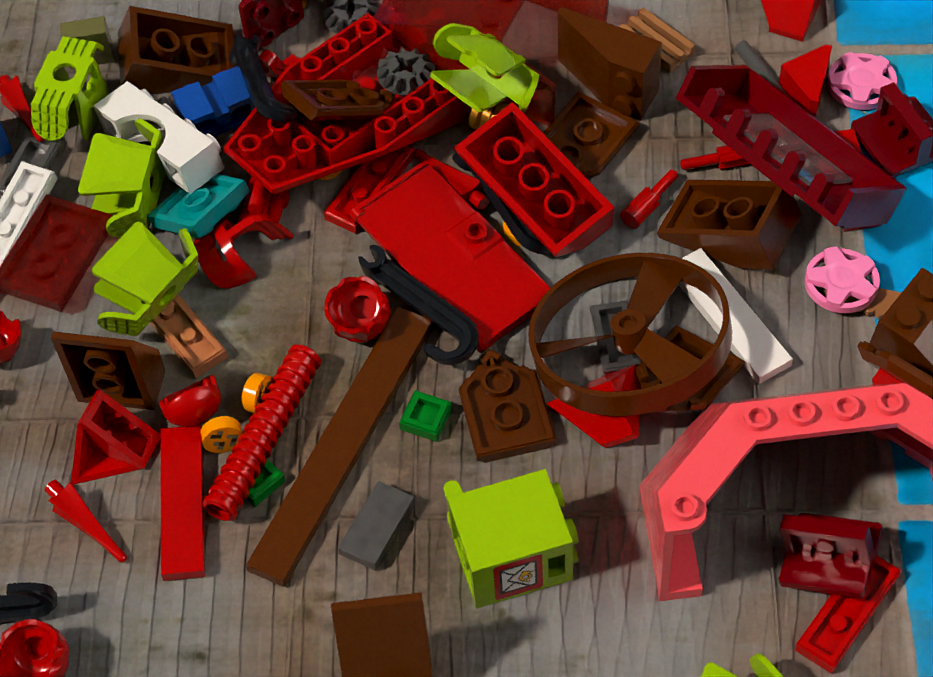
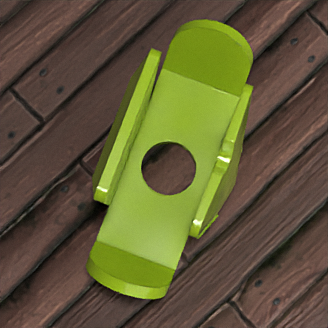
M452 23L445 25L436 33L433 46L438 55L443 58L458 60L469 69L432 71L430 77L479 113L494 107L508 99V97L519 105L518 108L525 113L537 87L539 74L524 64L526 59L522 55H517L495 39V36L482 34L471 26Z
M63 36L56 51L51 50L48 53L34 82L36 94L31 102L32 125L40 137L55 141L66 134L68 130V110L74 99L82 139L88 140L98 119L93 106L108 96L109 87L100 72L96 60L93 58L95 52L104 51V46L100 43ZM64 67H73L76 70V74L72 79H70ZM89 72H90L91 78L89 79V81H88V83H87V88H86V90H84V91L82 92L81 89H82V87H83V85H84V83H85V81H86V78H87V76H88V74H89Z
M138 118L134 124L139 132L151 142V145L148 146L102 133L94 134L78 187V192L82 196L95 195L91 208L94 215L115 214L106 223L107 232L113 237H122L135 222H141L149 229L151 222L147 215L157 207L163 180L166 175L157 153L164 142V138L159 130L141 118ZM150 178H154L152 188H150Z
M135 222L92 267L93 275L100 278L94 285V292L134 314L103 312L99 314L97 324L101 328L113 333L138 336L184 289V285L198 271V253L186 228L179 230L180 242L186 257L182 264L143 223Z

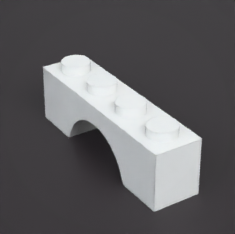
M127 81L93 106L105 133L110 136L137 143L148 141L134 124L138 118L145 120L159 130L164 138V142L157 153L165 172L171 181L189 194H192L225 169L219 155L222 150L217 140L211 134L204 135L189 119L185 118L183 120L178 117L167 104L161 105L155 101L152 95L145 89L139 90Z

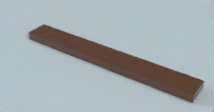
M400 307L396 308L246 564L248 572L280 586H286L432 331L433 322L428 318Z

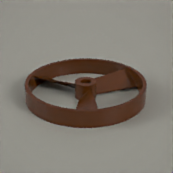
M627 253L591 262L559 280L548 290L536 306L530 321L528 334L537 374L544 386L555 397L585 412L606 416H631L646 414L673 406L706 386L719 372L728 357L732 344L733 330L725 292L717 280L706 270L676 256L659 253ZM638 277L627 309L615 314L610 321L611 335L541 342L546 327L552 318L576 296L610 281ZM680 282L689 284L705 293L718 306L723 315L722 327L718 338L702 359L697 358L648 329ZM613 337L615 348L619 352L628 355L636 354L660 380L661 384L622 392L591 390L560 378L546 366L541 358Z

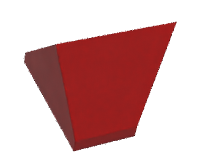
M761 0L768 21L769 32L803 42L822 0Z
M638 364L603 375L581 387L608 392L639 390L641 385L636 374ZM558 398L546 403L604 448L639 438L640 414L631 416L593 414L574 408Z
M97 390L77 423L71 483L75 485L144 469L161 438V434L102 390Z

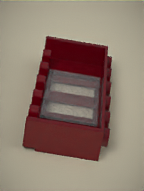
M701 65L690 67L676 99L713 128L712 134L788 195L793 197L796 194L835 227L840 226L842 229L888 223L907 190L900 182L747 65Z

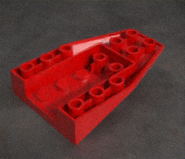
M369 13L365 14L285 68L271 86L275 99L286 105H292L282 95L281 82L284 80L347 79L360 83L361 88H367L377 93L381 89L386 90L379 83L377 70L379 60L385 59L388 51L393 52L392 31ZM400 66V72L407 70L413 73V67L406 69ZM431 78L408 95L395 94L393 102L382 115L374 119L311 121L302 113V116L296 120L281 122L262 116L255 107L224 146V152L274 195L383 156L467 121V104Z

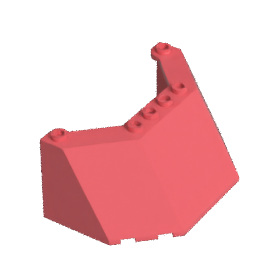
M906 383L864 385L712 403L707 409H703L639 487L659 601L702 596L703 588L692 532L697 531L704 524L707 515L706 505L756 444L869 431L883 441L888 438L904 448V454L929 468L933 481V399Z

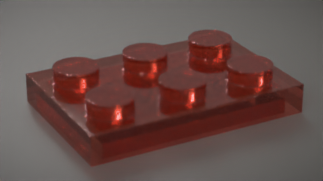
M46 194L0 267V292L63 312L109 235L106 223L112 215Z

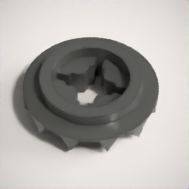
M327 0L326 8L323 10V17L328 29L337 34L367 13L376 20H379L380 13L376 0ZM355 7L352 19H349V15H347L348 8Z
M401 47L399 53L388 51L386 58L379 60L377 77L379 83L386 90L398 95H408L431 79L430 75L432 71H435V64L431 62L429 54L421 55L418 48L407 52ZM400 66L406 69L413 67V73L407 70L400 72Z

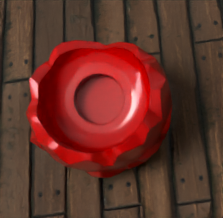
M367 276L343 278L338 286L328 291L325 298V316L334 333L354 343H363L375 339L383 332L390 319L391 308L387 296L381 292L376 282Z
M35 618L13 624L2 633L0 677H63L69 668L70 648L66 638L52 625Z

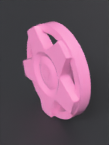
M849 52L841 55L830 67L827 87L832 97L842 105L857 110L876 109L878 98L869 100L871 94H880L881 87L893 82L897 86V75L890 65V61L881 55L875 56L866 53ZM840 90L850 91L851 97L846 96Z
M836 246L824 249L823 252L817 254L809 262L804 283L808 295L822 308L837 313H853L868 307L874 301L880 286V277L875 263L869 256ZM822 262L825 263V266L817 267ZM870 275L872 284L869 281H867L865 277ZM815 286L825 288L826 297L820 294ZM850 296L860 299L856 302L844 303Z

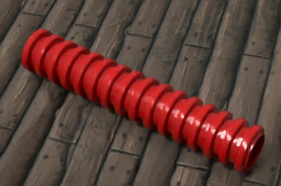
M304 345L290 346L288 355L284 357L282 365L278 367L277 374L273 376L271 384L266 389V394L261 397V403L256 406L255 413L251 415L249 423L245 425L244 433L239 436L238 443L232 448V454L228 455L226 459L227 464L222 466L221 474L215 478V485L210 487L209 495L203 499L202 504L204 508L215 518L223 521H233L238 515L237 510L242 508L243 500L247 499L249 495V489L253 488L255 479L260 476V469L265 467L266 459L272 454V448L276 447L278 438L282 436L283 429L289 423V418L293 416L294 409L298 407L300 399L303 398L306 392L305 389L309 387L311 379L316 374V370L321 366V358L311 348Z

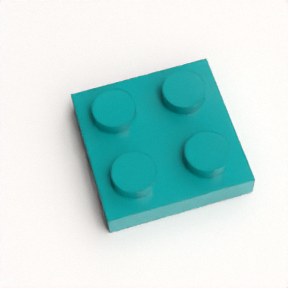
M217 174L192 194L179 187L149 213L147 217L154 228L178 234L180 229L186 228L191 237L199 239L210 233L214 225L222 217L234 211L240 205V201L251 191L245 180Z

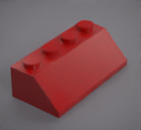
M513 102L454 147L458 155L555 257L586 248L613 226L614 206Z

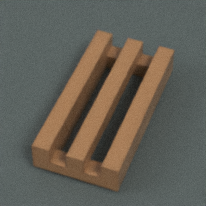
M644 7L638 11L637 17L632 15L628 18L627 25L622 23L618 26L632 32L638 30L646 37L661 41L662 49L675 57L672 59L661 51V67L669 73L695 53L694 43Z

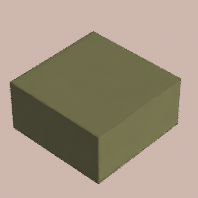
M105 16L60 23L61 39L65 36L98 42L104 46V51L94 53L93 58L97 64L115 62L114 47Z

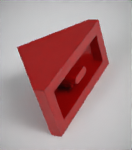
M826 44L782 64L780 70V85L795 103L815 118L828 74L832 46Z

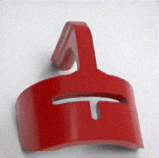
M256 214L243 219L236 225L229 220H223L210 233L196 239L193 243L198 253V262L209 280L220 288L229 289L246 284L257 276L255 271L247 265L233 246L234 239L250 231H259L273 241L276 239L281 240L285 237L291 240L294 238L293 233L271 216ZM214 240H217L223 254L226 257V261L223 260L218 249L215 247L216 244Z

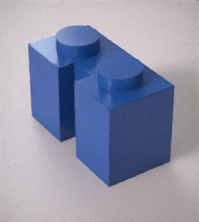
M239 66L213 75L212 83L201 86L199 82H195L172 91L178 117L183 120L185 118L189 119L197 130L204 135L211 134L213 137L240 127L255 108V105L251 101Z

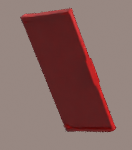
M427 160L421 162L350 210L349 215L383 248L385 253L402 270L474 322L479 334V344L476 349L479 353L487 350L496 341L531 317L542 297L550 289L546 282L504 241L503 237L483 216L475 211Z

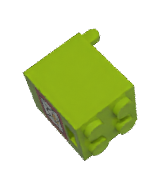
M546 469L467 492H462L461 486L457 481L450 480L445 483L444 495L449 509L447 521L476 609L573 580V564L579 562L575 544L579 543L573 520L571 518L564 519L561 509L565 507L562 490L558 482L551 484Z

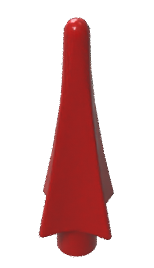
M2 75L0 77L1 103L30 130L38 142H43L44 138L40 137L33 128L31 109L18 76L16 75L11 79L8 75Z
M420 149L415 150V157L421 162L427 160L470 206L474 205L479 210H483L488 206L489 198L481 192V182L479 179L442 163Z
M52 480L47 484L44 491L51 497L48 501L53 504L52 511L91 537L119 562L124 563L127 560L126 554L103 529L71 482L65 488L57 480Z

